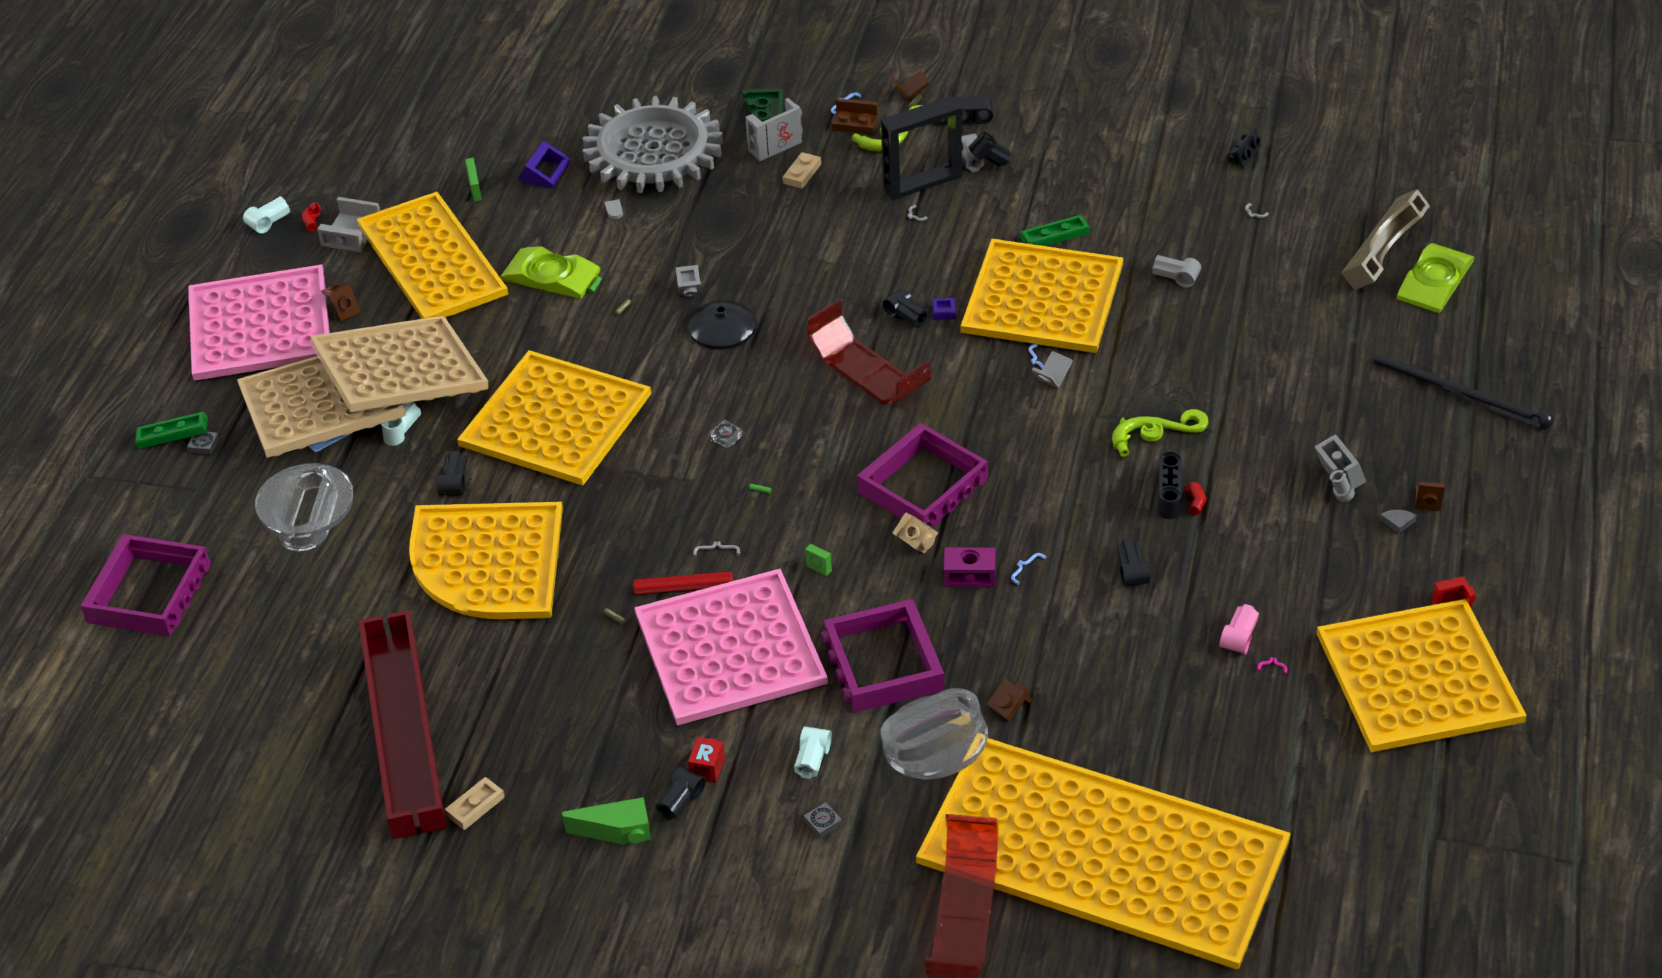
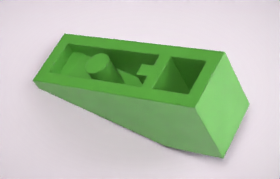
M644 797L562 812L565 831L569 834L623 845L651 840Z

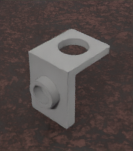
M1052 351L1042 370L1033 367L1032 371L1038 380L1059 388L1073 361Z

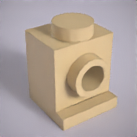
M905 512L893 534L916 550L925 553L934 544L938 532L917 517Z

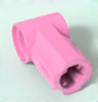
M1244 604L1241 607H1237L1230 625H1225L1220 639V647L1242 654L1247 653L1252 638V631L1259 616V613L1253 606Z

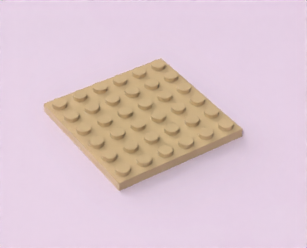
M444 316L310 336L311 346L350 412H363L366 409L386 408L390 405L410 404L414 401H428L444 396L453 397L457 394L476 393L480 390L488 389L487 378Z
M318 356L237 379L267 458L280 456L291 450L303 449L308 445L318 442H326L331 438L341 435H349L354 431L364 428H372L384 422L396 421L406 416L403 404L390 405L386 408L366 409L363 412H350Z

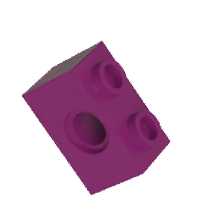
M945 547L944 587H995V548Z

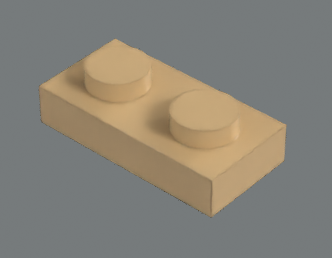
M801 152L784 174L783 184L803 189L821 165V157Z
M484 777L445 809L446 816L465 830L504 799V791Z

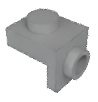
M698 265L676 267L679 296L692 297L697 295V293H701Z

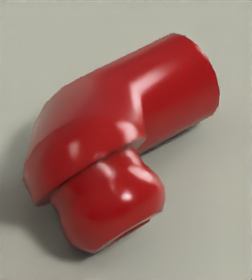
M311 203L301 216L306 229L310 232L317 229L315 220L319 217L321 206L317 203Z
M1191 482L1184 488V493H1187L1188 497L1193 498L1188 511L1192 515H1199L1207 497L1199 483Z

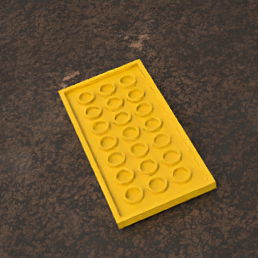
M438 192L357 219L358 227L421 319L437 316L448 317L508 295L506 285Z

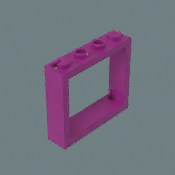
M919 423L857 475L858 493L901 519L906 512L932 527L936 526L940 519L948 512H952L963 499H967L978 486L986 482L988 479V461L924 424ZM923 448L967 473L925 510L920 509L880 485Z
M122 534L81 604L86 623L171 636L175 627L179 625L184 610L189 607L195 590L199 589L205 572H208L211 561L208 558L205 547ZM134 558L189 566L162 615L107 606Z
M913 599L824 620L825 631L821 632L823 645L825 647L828 646L830 649L828 650V656L831 665H836L835 674L838 684H843L844 700L850 702L854 713L944 691L943 669ZM905 622L926 672L858 688L839 638Z

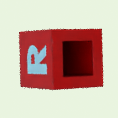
M697 737L688 760L689 770L705 777L707 782L716 783L725 760L723 741Z

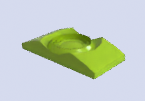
M1434 243L1429 244L1422 251L1415 267L1408 272L1396 299L1440 313L1472 265L1475 257Z
M542 246L527 247L518 251L502 273L501 280L582 299L600 273V267L576 254L561 256L550 252Z

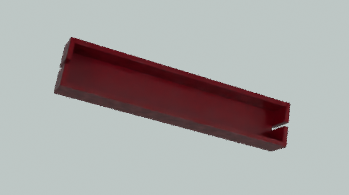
M410 610L387 614L391 632L390 636H386L382 615L359 620L385 808L392 839L416 835V830L422 829V833L447 828Z

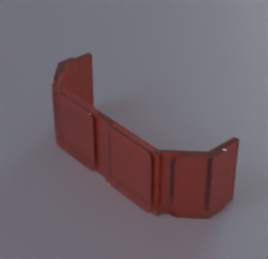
M840 299L808 318L807 335L816 350L819 351L821 359L841 375L858 384L862 390L880 403L888 405L889 403L892 404L900 401L931 380L929 361L926 360L905 374L858 341L842 317Z
M946 814V862L932 957H925V971L928 976L980 978L985 961L995 886L999 826L997 818Z

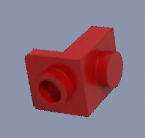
M1464 577L1435 583L1432 597L1434 605L1466 599L1472 610L1476 594L1474 588L1469 586Z

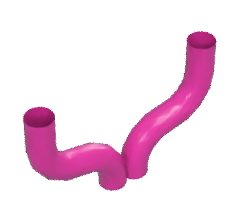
M1270 657L1268 661H1262L1257 666V671L1260 672L1262 665H1269L1274 662L1275 665L1282 667L1283 674L1287 675V666L1279 663L1277 658Z

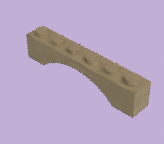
M1418 189L1397 197L1341 272L1354 290L1376 281L1384 270L1382 263L1388 250L1405 231L1421 219L1430 207Z

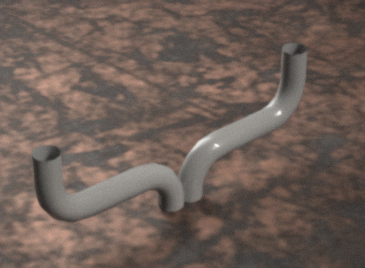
M720 541L713 542L711 546H697L693 550L694 557L697 556L698 550L713 549L716 546L721 549H736V555H740V548L738 546L721 545Z

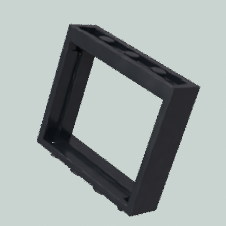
M952 96L881 119L883 189L892 200L962 177V168L964 167L962 160V151L964 149L962 143V133L964 131L962 125L963 108ZM948 118V163L900 179L899 134Z

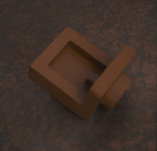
M1004 679L987 705L1010 721L1025 700L1030 703L1033 699L1026 694L1029 689L1016 680L1012 684L1007 679Z

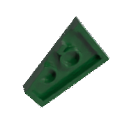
M783 89L742 90V97L750 113L754 114L761 122L783 113Z

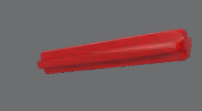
M732 572L635 579L633 581V589L635 594L706 589L732 582L733 575Z

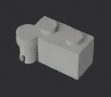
M1335 434L1316 445L1315 449L1322 466L1330 475L1336 499L1340 502H1347L1354 497V489L1364 484L1366 479L1359 462Z

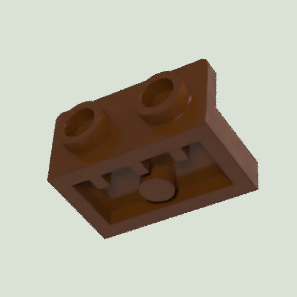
M839 98L836 100V113L832 121V130L874 134L878 122L877 102Z

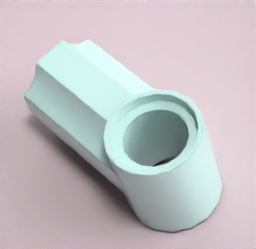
M278 197L259 209L256 207L247 209L244 213L243 221L256 232L263 234L271 228L273 222L290 212L289 206L282 197Z
M415 402L403 404L406 416L396 421L381 423L385 444L394 446L403 442L405 439L404 433L421 415V410L416 406Z
M803 727L800 737V750L794 766L795 773L799 774L801 778L811 779L817 776L823 756L828 754L832 737L830 730Z

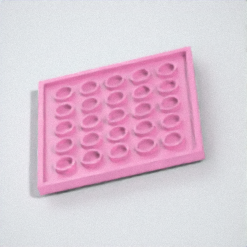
M323 265L188 286L191 364L194 381L277 368L315 357L317 354L311 346L310 336L330 333L326 295L322 294L321 291L326 289Z
M781 569L634 607L635 615L676 725L828 684L826 672Z

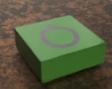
M810 544L805 549L807 567L828 576L832 571L831 553Z

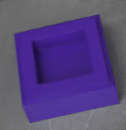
M955 298L932 299L933 320L956 319Z

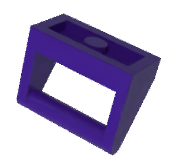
M543 141L525 165L518 179L527 184L553 188L570 164L571 159ZM541 160L558 164L550 177L536 169Z

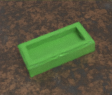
M468 158L465 162L472 199L474 202L481 201L474 158Z

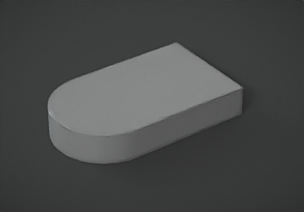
M619 199L605 202L609 218L619 219L623 216Z

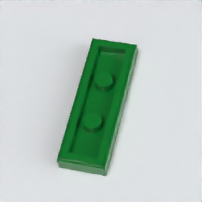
M1082 215L1020 231V238L1025 244L1047 246L1090 234V227Z
M204 411L137 427L135 444L138 449L204 434L207 431L208 417Z

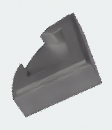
M1389 510L1381 514L1380 521L1397 533H1400L1416 522L1417 515L1405 510Z

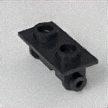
M1253 127L1249 133L1243 134L1236 144V148H1233L1228 153L1227 160L1229 163H1240L1242 169H1244L1262 146L1256 127Z

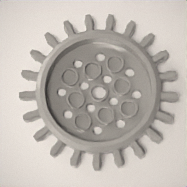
M653 96L651 105L641 106V103L636 98L633 99V109L627 111L616 104L614 105L615 117L611 118L600 113L599 121L601 126L589 124V137L583 136L584 161H589L590 172L600 171L601 182L606 183L615 176L618 177L617 186L620 190L629 181L636 182L637 193H642L645 183H655L658 192H663L664 182L673 180L681 188L683 187L682 176L686 174L699 180L701 176L698 166L712 170L714 168L713 157H721V145L723 144L722 132L719 130V121H710L709 110L706 109L694 115L696 113L695 102H691L684 109L678 108L677 97H673L668 106L660 105L657 96Z

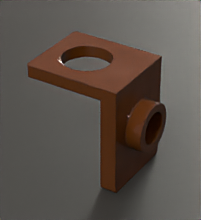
M919 71L902 85L898 83L892 74L889 75L896 88L907 101L930 85L922 71Z
M339 282L321 290L322 294L330 296L339 321L360 313L349 284Z
M1419 482V485H1416L1415 509L1441 511L1445 484Z

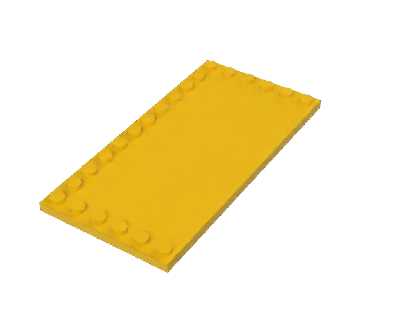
M978 735L916 856V863L1239 970L1286 851L1291 833Z

